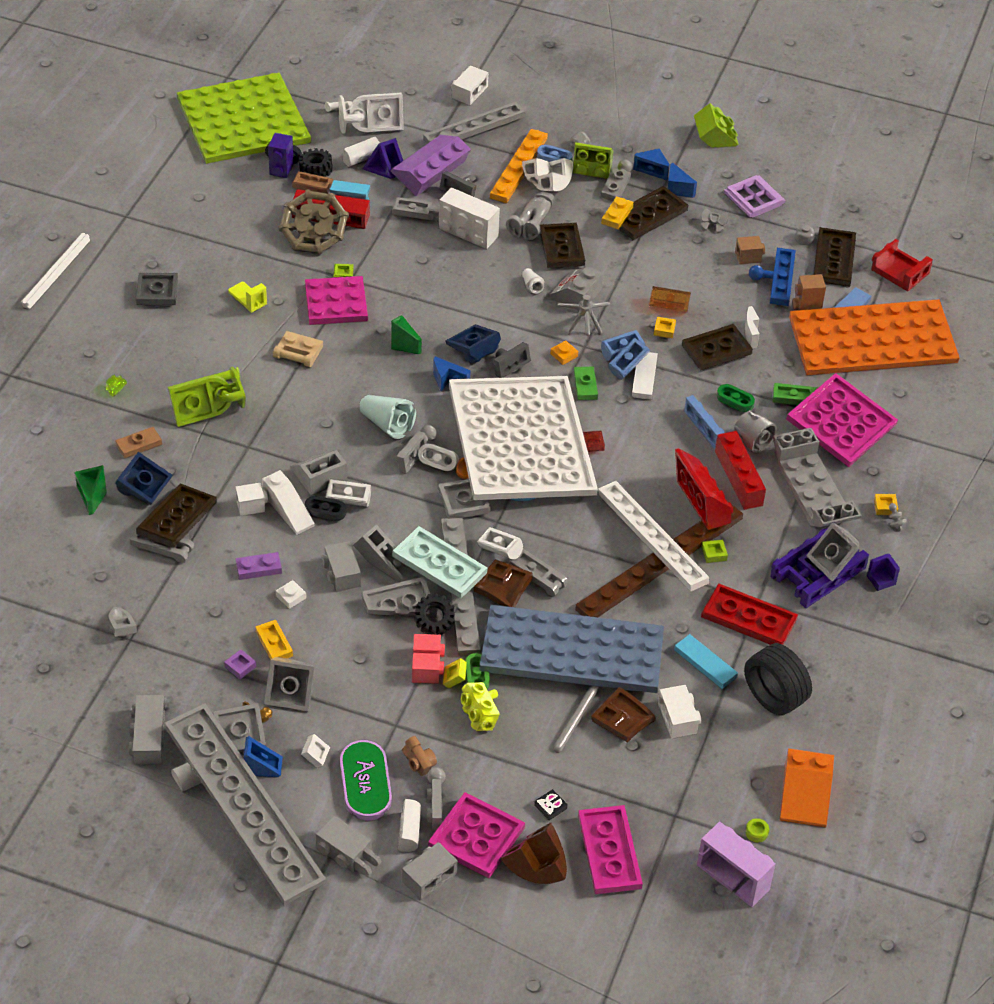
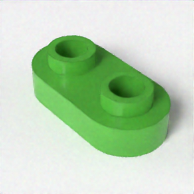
M470 654L465 660L467 662V683H484L486 689H488L490 682L489 671L482 672L479 670L482 654Z

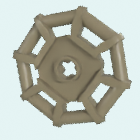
M308 189L300 196L284 204L285 208L281 225L278 228L292 245L293 250H304L322 254L324 250L344 239L343 234L349 213L343 209L335 198V194L313 192ZM312 199L322 200L325 202L323 205L313 203ZM307 200L308 204L302 205L299 210L296 208V206ZM331 205L336 210L337 214H331L329 210ZM292 213L296 215L294 223L289 224L290 216ZM316 219L317 221H319V223H315L314 226H311V220ZM334 222H338L337 231L332 230ZM296 230L300 234L299 238L296 239L291 231ZM324 236H331V238L327 239L323 243H320ZM304 241H313L316 245L304 243Z

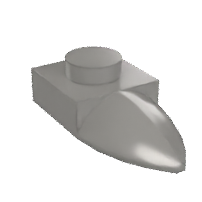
M114 607L110 611V628L115 637H126L137 633L136 624L129 612L118 607Z

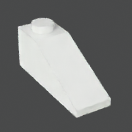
M281 470L262 478L263 491L266 490L268 502L296 535L315 526L294 486Z

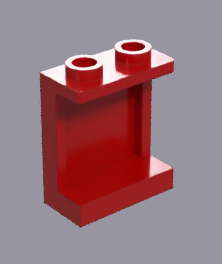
M894 239L891 243H887L881 251L873 255L871 270L908 292L930 274L933 259L928 256L921 261L898 249L899 240Z

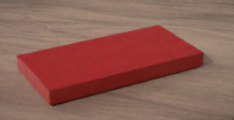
M718 583L701 613V618L769 645L774 643L784 645L798 619V614Z

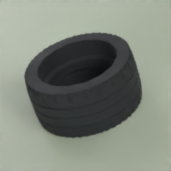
M774 643L766 646L750 657L745 663L744 675L747 685L756 700L767 711L782 716L795 710L810 698L812 694V681L809 672L801 659L783 644Z

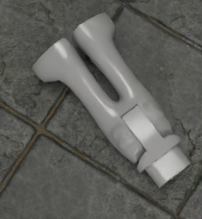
M547 192L536 194L527 204L520 217L512 215L506 221L508 231L516 237H520L523 232V237L526 240L535 239L540 232V223L547 216L553 204V194Z

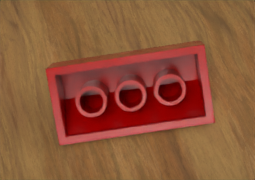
M679 448L675 449L677 483L707 530L731 524L732 504L726 501L724 492L719 490L716 480L709 475L708 468L703 466L698 458Z

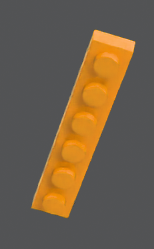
M534 129L529 131L491 190L490 199L507 204L525 175L522 162L536 158L537 149L545 144L548 133Z

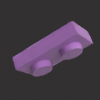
M278 552L236 558L239 580L282 574Z

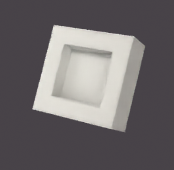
M292 580L276 590V597L290 609L306 599V592Z
M313 734L308 736L301 755L318 768L323 766L330 747Z

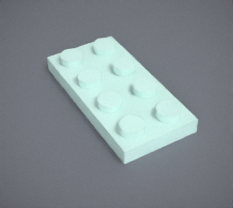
M420 526L392 551V557L460 599L487 574L488 568Z

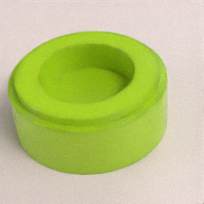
M751 819L746 825L745 834L753 842H763L768 838L769 825L762 819Z

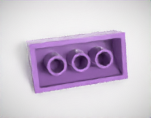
M439 135L391 169V172L415 196H418L439 181L443 172H451L464 163L471 149L457 136Z

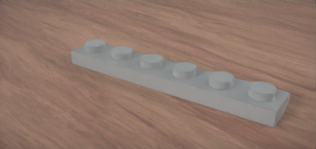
M513 102L423 134V140L428 144L439 135L457 136L462 140L525 117V111L517 102Z

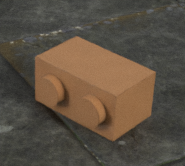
M822 274L799 276L798 284H795L796 296L792 300L794 310L822 309L826 291Z

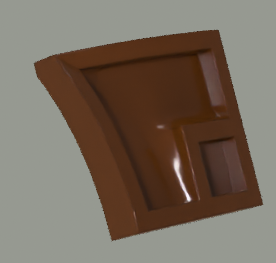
M495 559L488 567L487 574L473 587L474 592L489 598L500 606L515 608L521 595L532 581L533 573Z
M620 687L591 716L592 722L627 743L643 728L656 720V716L643 703Z

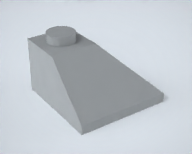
M832 523L806 556L833 581L858 551L860 544L846 529Z
M272 658L270 660L264 704L309 711L315 666L293 659Z

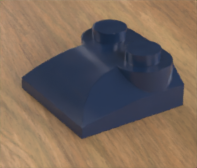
M475 324L445 340L448 346L462 352L466 361L476 363L482 357L496 352L499 348L498 344L501 337L499 332Z
M138 452L118 477L115 484L121 494L126 496L133 495L152 505L173 475Z

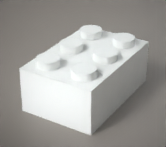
M450 188L439 200V229L487 249L498 238L500 208Z

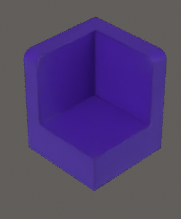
M888 553L870 560L867 577L876 590L880 591L896 585L900 567Z

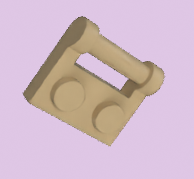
M286 331L278 346H275L273 357L278 359L282 357L303 363L304 366L312 367L323 348V341Z

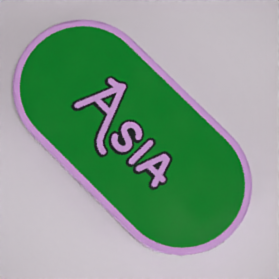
M368 740L352 742L343 749L340 756L345 805L347 810L351 814L356 815L358 819L365 821L376 820L384 816V813L390 809L392 804L386 754L382 747L375 742Z

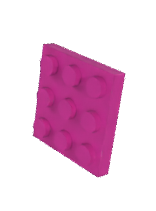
M363 276L305 279L309 325L368 321Z
M464 792L428 841V847H432L439 842L458 860V863L490 878L501 863V857L513 846L525 829V822Z

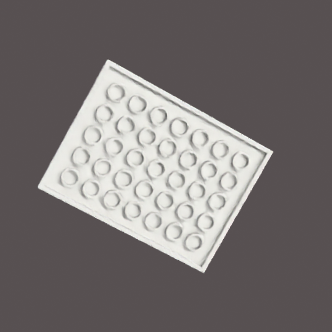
M568 376L449 380V389L473 500L597 495L598 488Z

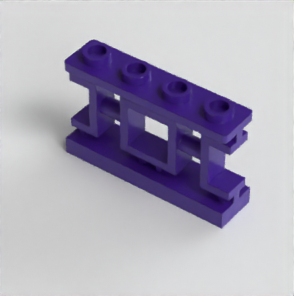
M826 528L822 529L813 538L805 540L796 549H791L781 559L777 558L771 565L770 577L773 580L777 578L776 580L779 583L786 578L797 586L794 596L801 598L800 604L806 609L865 570L869 554L864 550L859 552L858 549L833 581L830 580L822 571L818 572L809 564L811 560L806 556L828 529ZM796 565L800 572L798 573L792 567ZM805 578H810L814 583L809 585L810 583Z

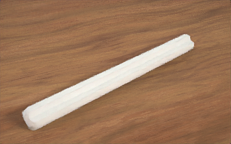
M81 233L21 301L23 308L30 309L90 241L88 234Z

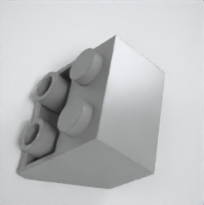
M337 450L323 452L290 466L310 496L327 489L329 479L347 481V463Z

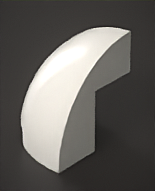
M535 158L523 161L522 167L527 180L532 182L537 189L553 192L563 190L569 184L573 172V161L563 158L548 162Z

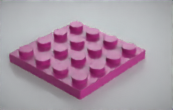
M837 373L803 400L786 417V420L799 430L812 428L819 440V445L848 467L856 462L896 426L898 422L897 418Z

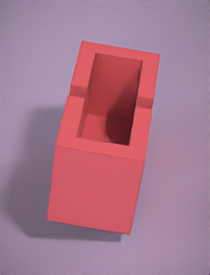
M414 634L412 683L439 684V675H444V661H440V657H444L445 644H440L441 635Z

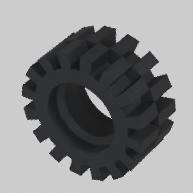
M314 148V151L312 149H308V152L304 151L299 158L300 172L323 177L331 175L333 171L331 154L327 150L324 152V149L319 151L318 148Z
M434 593V596L427 594L426 598H421L420 602L417 603L414 617L416 626L421 628V632L424 633L426 631L428 632L427 634L435 633V635L441 633L443 635L446 633V630L451 628L455 612L454 605H451L450 599L446 600L444 595L438 597V593ZM430 608H438L442 611L443 618L438 622H432L427 618L426 612Z

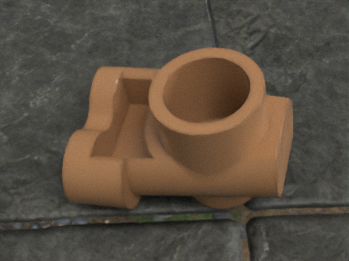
M412 736L405 741L406 745L402 748V752L409 759L410 768L414 772L418 771L421 776L426 775L432 766L437 764L434 752L430 748L423 750L416 736Z

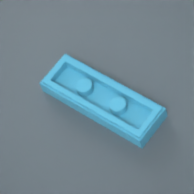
M691 634L674 647V651L721 689L738 677L737 671Z

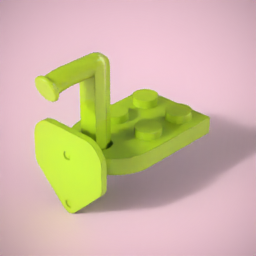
M230 367L229 370L168 387L178 427L218 416L224 413L234 401H237L241 408H245L246 396L240 381L238 367L236 369ZM231 379L232 383L228 384L226 380Z

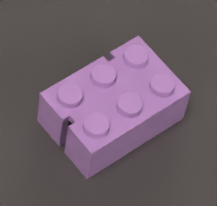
M720 821L701 838L697 866L731 892L746 877H749L750 879L736 891L735 895L753 907L770 890L776 863L768 855L762 854L754 848L752 843L742 839L732 828L725 826Z

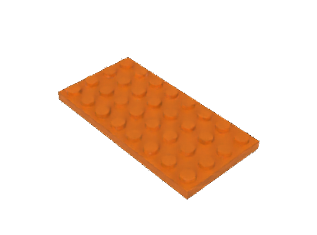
M940 299L790 311L789 314L806 375L958 363L960 359Z

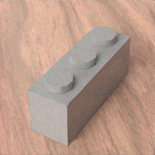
M136 695V704L131 707V716L135 718V723H130V736L133 737V741H129V755H133L134 765L162 764L165 725L164 695Z

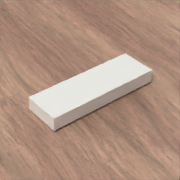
M649 352L636 365L632 397L652 399L658 353Z

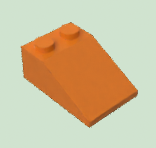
M788 748L784 768L780 821L826 828L834 755Z

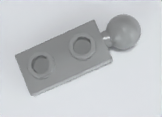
M622 160L618 164V169L613 168L601 192V198L614 201L616 196L621 198L631 178L632 164L630 161Z
M426 425L422 427L421 431H418L413 438H410L408 444L399 451L397 462L400 472L407 474L419 459L418 451L420 447L427 444V441L435 439L436 429L433 426Z
M439 767L431 768L427 774V779L432 784V788H427V803H432V808H427V822H432V831H436L442 823L441 784L445 781L446 774Z

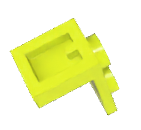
M242 281L228 289L229 294L251 313L267 305L266 286L262 283L251 288Z

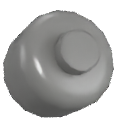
M581 131L576 133L570 140L573 150L575 149V142L591 144L589 137Z
M806 225L800 226L796 231V242L801 245L812 244L815 235L814 229Z

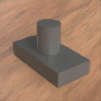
M445 171L442 173L439 190L447 192L450 188H454L474 197L477 185L472 184L469 177L462 179Z
M522 342L509 351L503 348L498 349L494 359L496 376L504 378L530 362L529 345Z

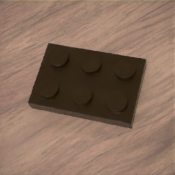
M577 222L540 225V235L547 268L585 266V256Z
M734 324L682 340V347L700 371L751 355L753 351L751 345Z

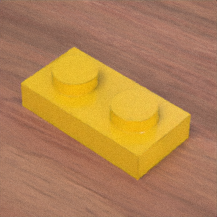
M616 196L602 217L601 224L619 230L632 210L634 202Z
M276 620L255 626L256 634L270 660L274 657L286 659L293 657V650Z

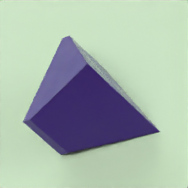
M396 138L379 143L364 165L363 170L389 179L395 178L396 176L391 172V169L403 161Z

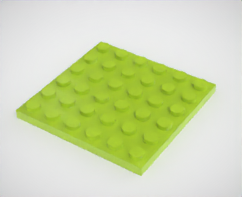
M280 72L177 92L179 104L206 164L265 152V148L271 141L274 133L293 136V145L295 146L311 143V136Z

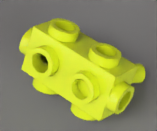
M484 683L465 684L462 687L463 693L460 700L463 705V711L469 715L471 727L476 731H492L500 715L493 702V699L498 697L497 690L487 691Z

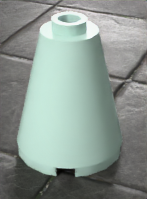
M367 395L360 401V412L386 434L395 439L406 436L403 434L407 430L410 431L416 419V409L412 406L413 402L407 399Z

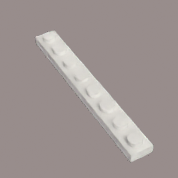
M617 481L598 488L599 496L690 591L709 584L708 575Z

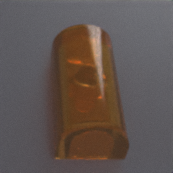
M653 286L649 306L688 312L691 292Z

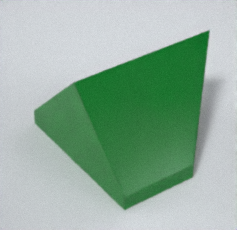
M402 315L391 320V349L421 354L422 339Z
M103 465L74 472L76 487L89 515L94 514L107 494Z

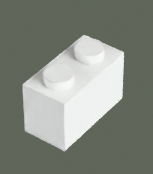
M469 66L461 73L457 80L453 81L451 85L452 98L471 105L488 87L489 73Z
M686 685L660 689L658 705L670 737L676 738L697 734L698 724H701V716L699 711H696L694 708V697L692 693L688 692Z

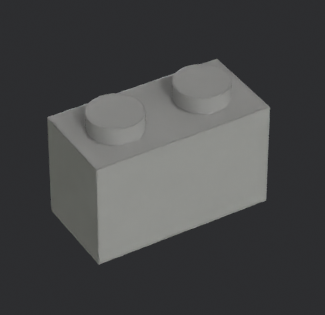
M350 541L325 546V555L322 556V563L324 568H328L329 584L334 585L335 591L361 587V572Z
M438 842L432 847H427L419 857L408 861L402 868V882L422 900L457 874L458 860Z

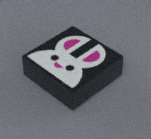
M553 789L535 800L534 804L549 821L565 811L568 805Z

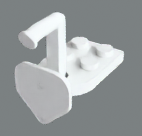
M402 93L362 95L354 99L353 102H344L343 96L339 95L338 102L325 103L327 112L339 110V125L342 133L346 132L347 123H352L356 129L362 132L403 130Z

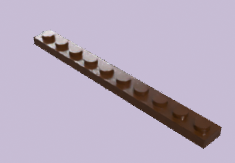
M732 505L731 524L707 530L701 520L673 540L689 556L702 547V542L713 540L741 521L743 513ZM653 552L577 603L575 610L581 616L598 618L669 570V568Z

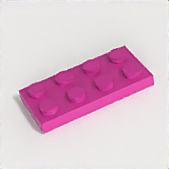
M625 805L578 810L579 823L595 894L642 889V878Z

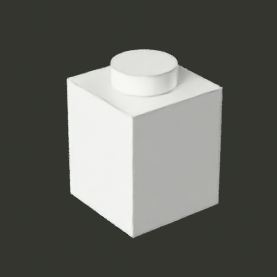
M261 483L235 487L236 502L240 516L265 512V503H268V496L266 490L262 491Z

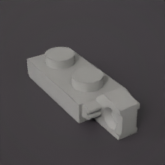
M397 197L392 208V215L439 221V207L433 205V202Z

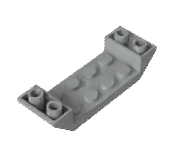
M812 428L773 437L778 467L811 526L825 527L832 523L838 524L861 518V514L854 501H844L817 454L819 440Z

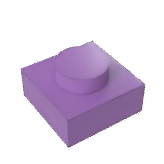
M241 649L224 662L225 668L239 679H242L256 668V661Z

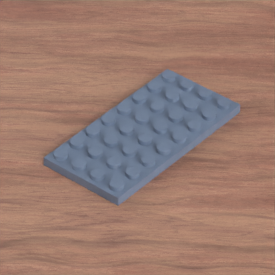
M490 605L479 670L495 674L617 689L620 687L625 690L657 693L664 626Z

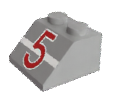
M587 266L572 271L551 292L549 298L560 303L579 304L583 300L584 295H590V301L592 302L602 289L603 273Z

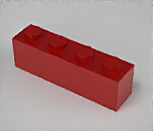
M297 189L293 199L306 191ZM336 195L335 198L343 209L349 213L345 226L365 229L370 216V200ZM312 199L313 203L323 205L325 202L322 200ZM307 200L296 206V208L299 210L302 205L308 204ZM331 205V207L329 208L331 214H337L336 210Z
M732 431L717 434L715 453L743 509L763 506L766 488L738 432Z

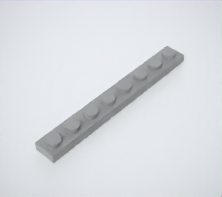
M463 518L441 519L443 541L468 555ZM471 589L461 599L450 592L451 604L454 605L455 612L454 627L458 656H469L473 653L480 654L473 591Z

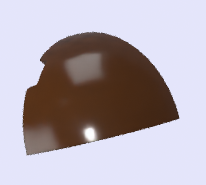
M552 823L534 831L527 836V839L511 847L501 857V860L508 869L529 882L551 884L566 878L567 864L564 850Z

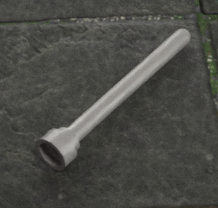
M591 685L554 745L555 752L559 753L563 750L601 686Z

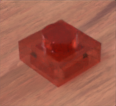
M602 431L583 432L588 452L605 450Z

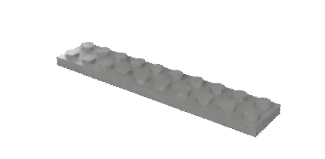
M206 703L165 722V729L284 906L326 884V878Z

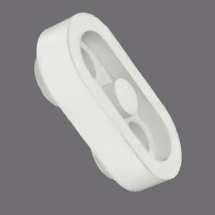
M424 444L418 451V457L422 463L444 471L456 469L459 462L458 455L455 452L434 444ZM430 450L433 452V456L431 458L428 457V452ZM448 457L452 459V462L449 465L446 462V459Z

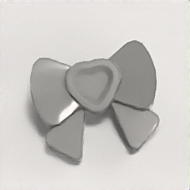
M705 209L702 212V223L700 226L706 231L710 223L716 224V233L724 231V227L728 222V214L714 213Z

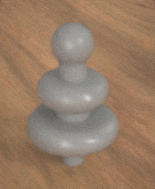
M891 503L889 509L892 511V514L889 515V518L894 519V521L890 523V527H898L899 531L903 530L901 525L905 524L907 519L900 518L902 512H897L896 504Z

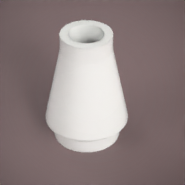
M529 268L522 272V277L529 292L538 294L544 289V279Z

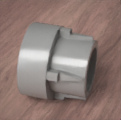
M748 411L738 419L734 426V431H737L739 436L743 438V444L754 453H759L771 443L776 434L777 427L766 417H761Z

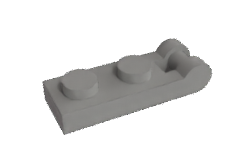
M136 531L130 539L132 546L172 557L180 563H184L187 560L188 552H191L194 548V543L186 538H183L174 548L136 534Z
M525 549L522 550L521 555L517 559H509L508 564L532 572V582L543 588L551 597L558 594L559 589L564 588L568 584V579L563 574Z

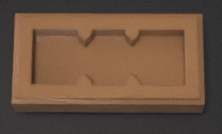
M298 171L292 182V188L305 191L309 189L313 192L328 194L333 179Z
M154 427L115 440L116 446L124 458L162 445V439Z

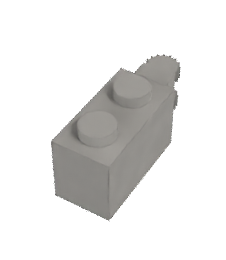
M333 816L316 834V847L319 852L336 860L337 864L342 868H347L352 872L357 870L363 875L369 876L372 873V869L364 861L366 860L374 866H379L382 862L379 855L371 850V840L336 816Z

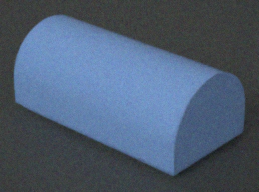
M637 330L602 341L601 350L604 358L610 361L634 338L644 345L646 344Z
M634 338L608 364V367L617 378L622 380L650 352V349Z

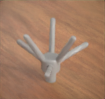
M584 295L583 300L579 304L558 303V307L579 308V313L571 325L568 335L572 334L581 316H585L586 335L589 336V315L599 334H602L592 309L609 306L610 302L593 304L590 301V295Z

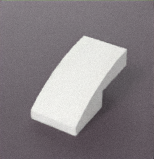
M750 306L748 307L745 323V337L752 348H757L760 334L758 332L759 317L753 307Z

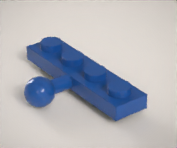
M777 247L774 271L763 270L758 265H754L749 269V276L752 280H760L761 278L773 279L770 304L789 306L796 250Z

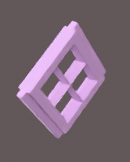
M757 175L724 189V193L745 214L752 218L780 207L786 201L762 177ZM755 185L761 191L754 193L749 187ZM744 189L750 196L743 198L738 191ZM766 195L771 201L764 203L759 197ZM754 199L760 206L754 208L748 201Z

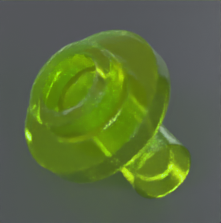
M114 374L106 380L107 385L105 389L109 391L111 396L115 397L127 384V381L121 375L116 377Z

